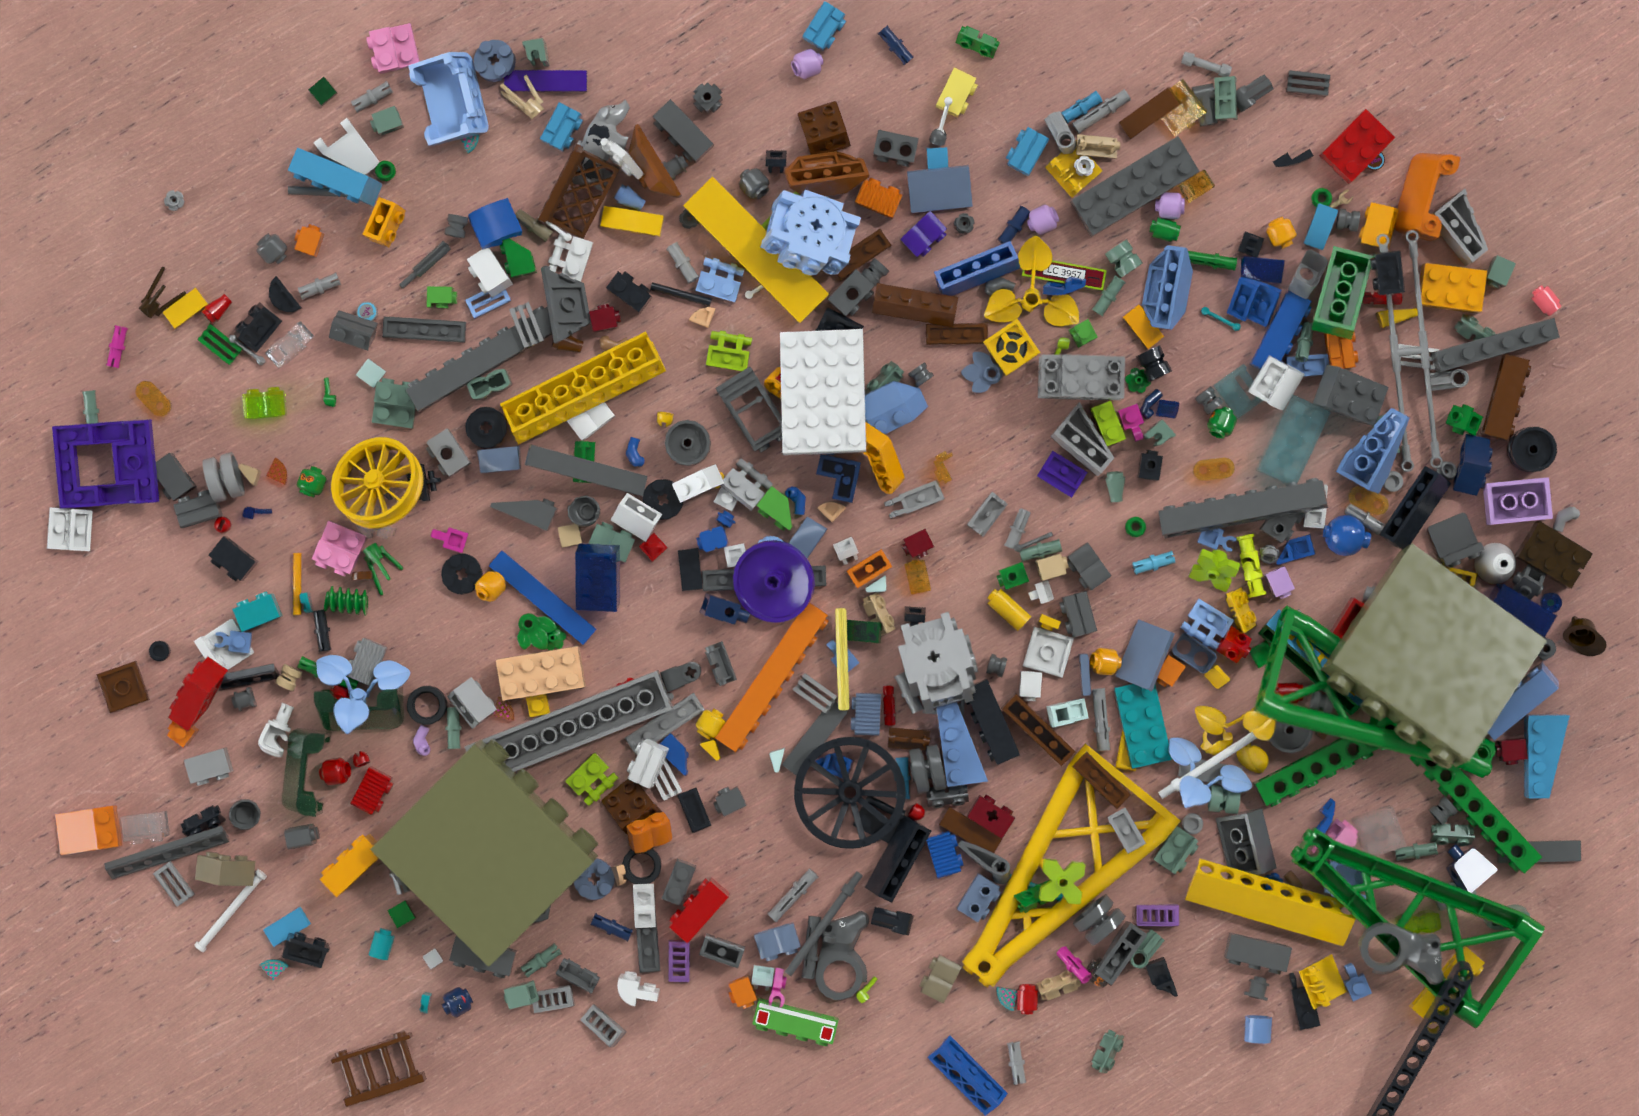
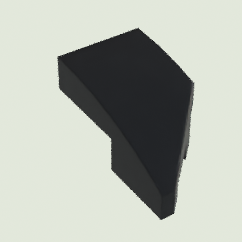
M1308 149L1291 159L1287 152L1274 160L1273 164L1275 167H1291L1305 162L1314 155Z
M1161 957L1148 962L1146 969L1152 985L1156 989L1166 991L1172 996L1177 997L1178 994L1165 958Z

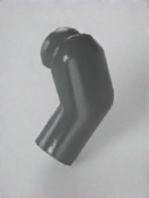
M998 277L988 281L985 284L986 288L984 291L990 296L999 289L1013 291L1016 283Z

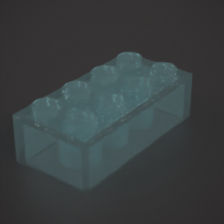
M1292 395L1279 418L1256 467V471L1284 484L1298 482L1331 412Z

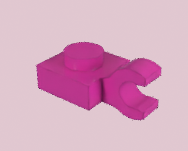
M1138 404L1118 410L1117 412L1124 431L1131 429L1135 442L1142 440L1144 437L1139 425L1144 424Z
M448 527L447 533L433 529L431 537L444 541V548L463 553L469 533Z
M775 969L771 995L768 1001L770 1006H772L773 999L780 1000L781 1008L784 1005L785 998L780 992L781 989H785L787 977L783 976L784 969Z

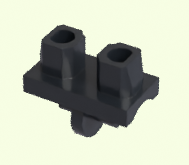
M420 464L423 471V488L418 500L423 502L431 501L428 484H430L431 492L437 491L436 483L441 482V477L435 478L434 470L428 471L429 479L427 480L425 466ZM411 472L406 474L408 481L411 479Z

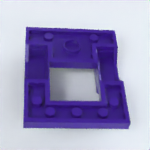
M152 419L52 426L60 509L159 502ZM112 443L115 483L80 486L77 445Z

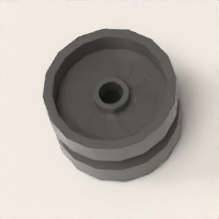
M684 420L671 426L666 434L665 447L672 460L681 465L691 466L699 464L707 457L710 452L711 439L704 426L696 421ZM690 439L692 441L691 446L686 447L684 441Z
M1276 721L1274 734L1268 741L1273 747L1282 752L1294 753L1308 746L1312 739L1313 731ZM1288 726L1293 728L1292 733L1286 732V728Z
M937 744L926 747L927 760L923 759L922 751L919 748L909 750L910 768L913 782H916L918 795L929 792L928 779H932L933 787L936 791L947 789Z
M1107 894L1091 903L1073 922V925L1080 932L1088 930L1085 938L1092 946L1107 937L1126 917L1119 908L1109 911L1114 902Z

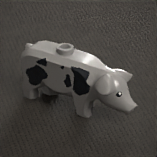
M624 100L618 105H607L600 108L587 128L583 141L579 140L577 144L605 161H608L610 155L603 151L600 143L602 139L607 138L608 141L616 143L625 150L628 137L621 136L616 131V126L624 120L630 109L627 101ZM586 157L583 158L581 164L584 170L594 167L592 160ZM605 168L599 169L602 179L611 177L613 173ZM596 171L585 173L588 183L599 180ZM582 175L573 177L572 181L574 184L585 185ZM601 184L594 186L598 190L603 191Z

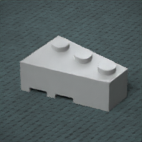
M1466 189L1457 193L1432 213L1441 220L1440 235L1465 266L1474 262L1488 250L1481 229L1473 215V208L1470 207L1467 199Z
M1080 402L1050 436L1096 476H1099L1114 459L1104 440L1094 428L1092 421L1084 412Z

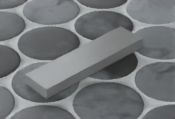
M692 693L674 705L672 710L657 716L625 739L635 753L639 742L642 743L646 739L657 742L705 709L696 695Z

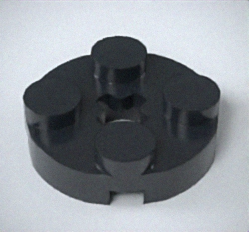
M480 407L468 417L465 425L466 434L472 443L478 447L492 448L500 444L506 436L507 422L502 413L496 409ZM486 421H488L489 425H492V429L489 430V433H485L484 430H481V426H483Z
M659 479L650 483L644 490L642 497L643 503L662 514L659 520H667L676 516L681 511L684 501L680 503L672 484L675 482L668 479ZM663 494H666V499L669 500V502L667 504L663 503V505H660L659 499H657V497L659 495L663 496Z
M465 553L452 555L445 561L442 567V582L448 590L455 594L471 593L475 590V583L483 576V570L478 560L472 555ZM464 568L468 576L460 580L459 575L456 573Z

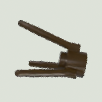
M161 267L139 307L149 318H152L154 315L159 316L165 309L186 295V292L183 291L159 308L161 304L157 299L166 286L162 285L153 297L151 295L162 277L165 267Z

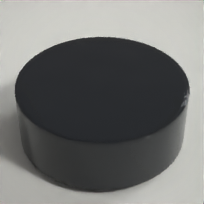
M155 641L149 647V655L155 661H164L170 656L171 649L165 641Z

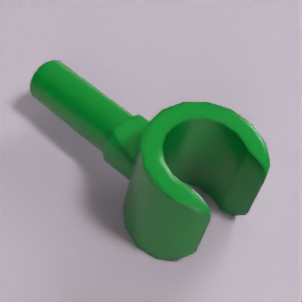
M329 377L324 378L325 394L323 401L325 405L335 407L336 395H330Z

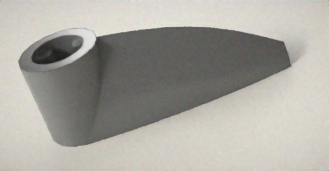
M962 840L959 842L958 846L972 860L992 873V878L996 883L1005 884L1009 881L1010 864L1007 860L974 844Z

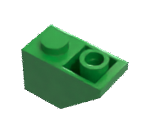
M510 238L502 240L500 249L502 255L506 254L508 262L504 263L507 275L511 274V277L514 279L537 273L533 254L530 250Z

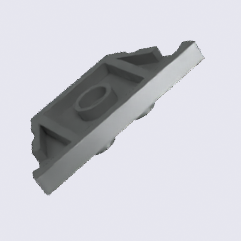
M543 266L541 274L554 344H557L591 323L584 283L576 279L573 280L563 273L557 274L551 271L549 266Z

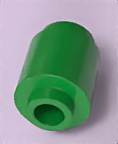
M1157 217L1156 221L1152 220L1149 232L1153 233L1152 237L1168 242L1172 240L1177 242L1181 225H1177V222Z

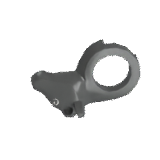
M863 911L831 920L821 934L822 947L816 965L815 979L819 990L826 997L833 1000H843L853 996L859 990L862 982H867L868 972L866 965L854 950L862 930L869 924V916ZM837 960L850 963L856 973V980L853 986L843 992H836L830 989L824 981L826 967Z
M1384 922L1373 924L1367 928L1359 939L1360 955L1365 963L1373 968L1372 973L1390 974L1405 965H1409L1423 974L1430 984H1439L1444 979L1440 950L1441 941L1436 934H1416L1395 924ZM1382 933L1395 936L1400 946L1396 957L1386 963L1374 961L1370 958L1368 952L1369 943L1372 938Z

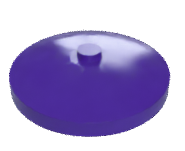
M767 540L753 545L741 555L734 569L733 584L739 602L751 615L763 621L777 623L793 619L809 605L814 593L815 578L808 559L800 550L783 541Z

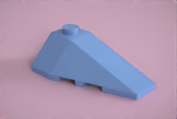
M1391 408L1374 425V428L1367 435H1364L1353 449H1350L1345 454L1336 472L1367 490L1379 494L1389 476L1410 417Z

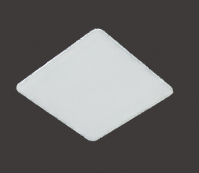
M436 949L423 956L430 969L443 962Z

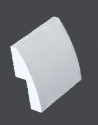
M49 507L47 549L90 551L93 510Z

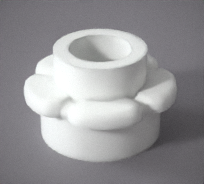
M1081 156L1074 163L1076 173L1080 176L1091 175L1092 169L1095 166L1093 160L1089 159L1088 156Z

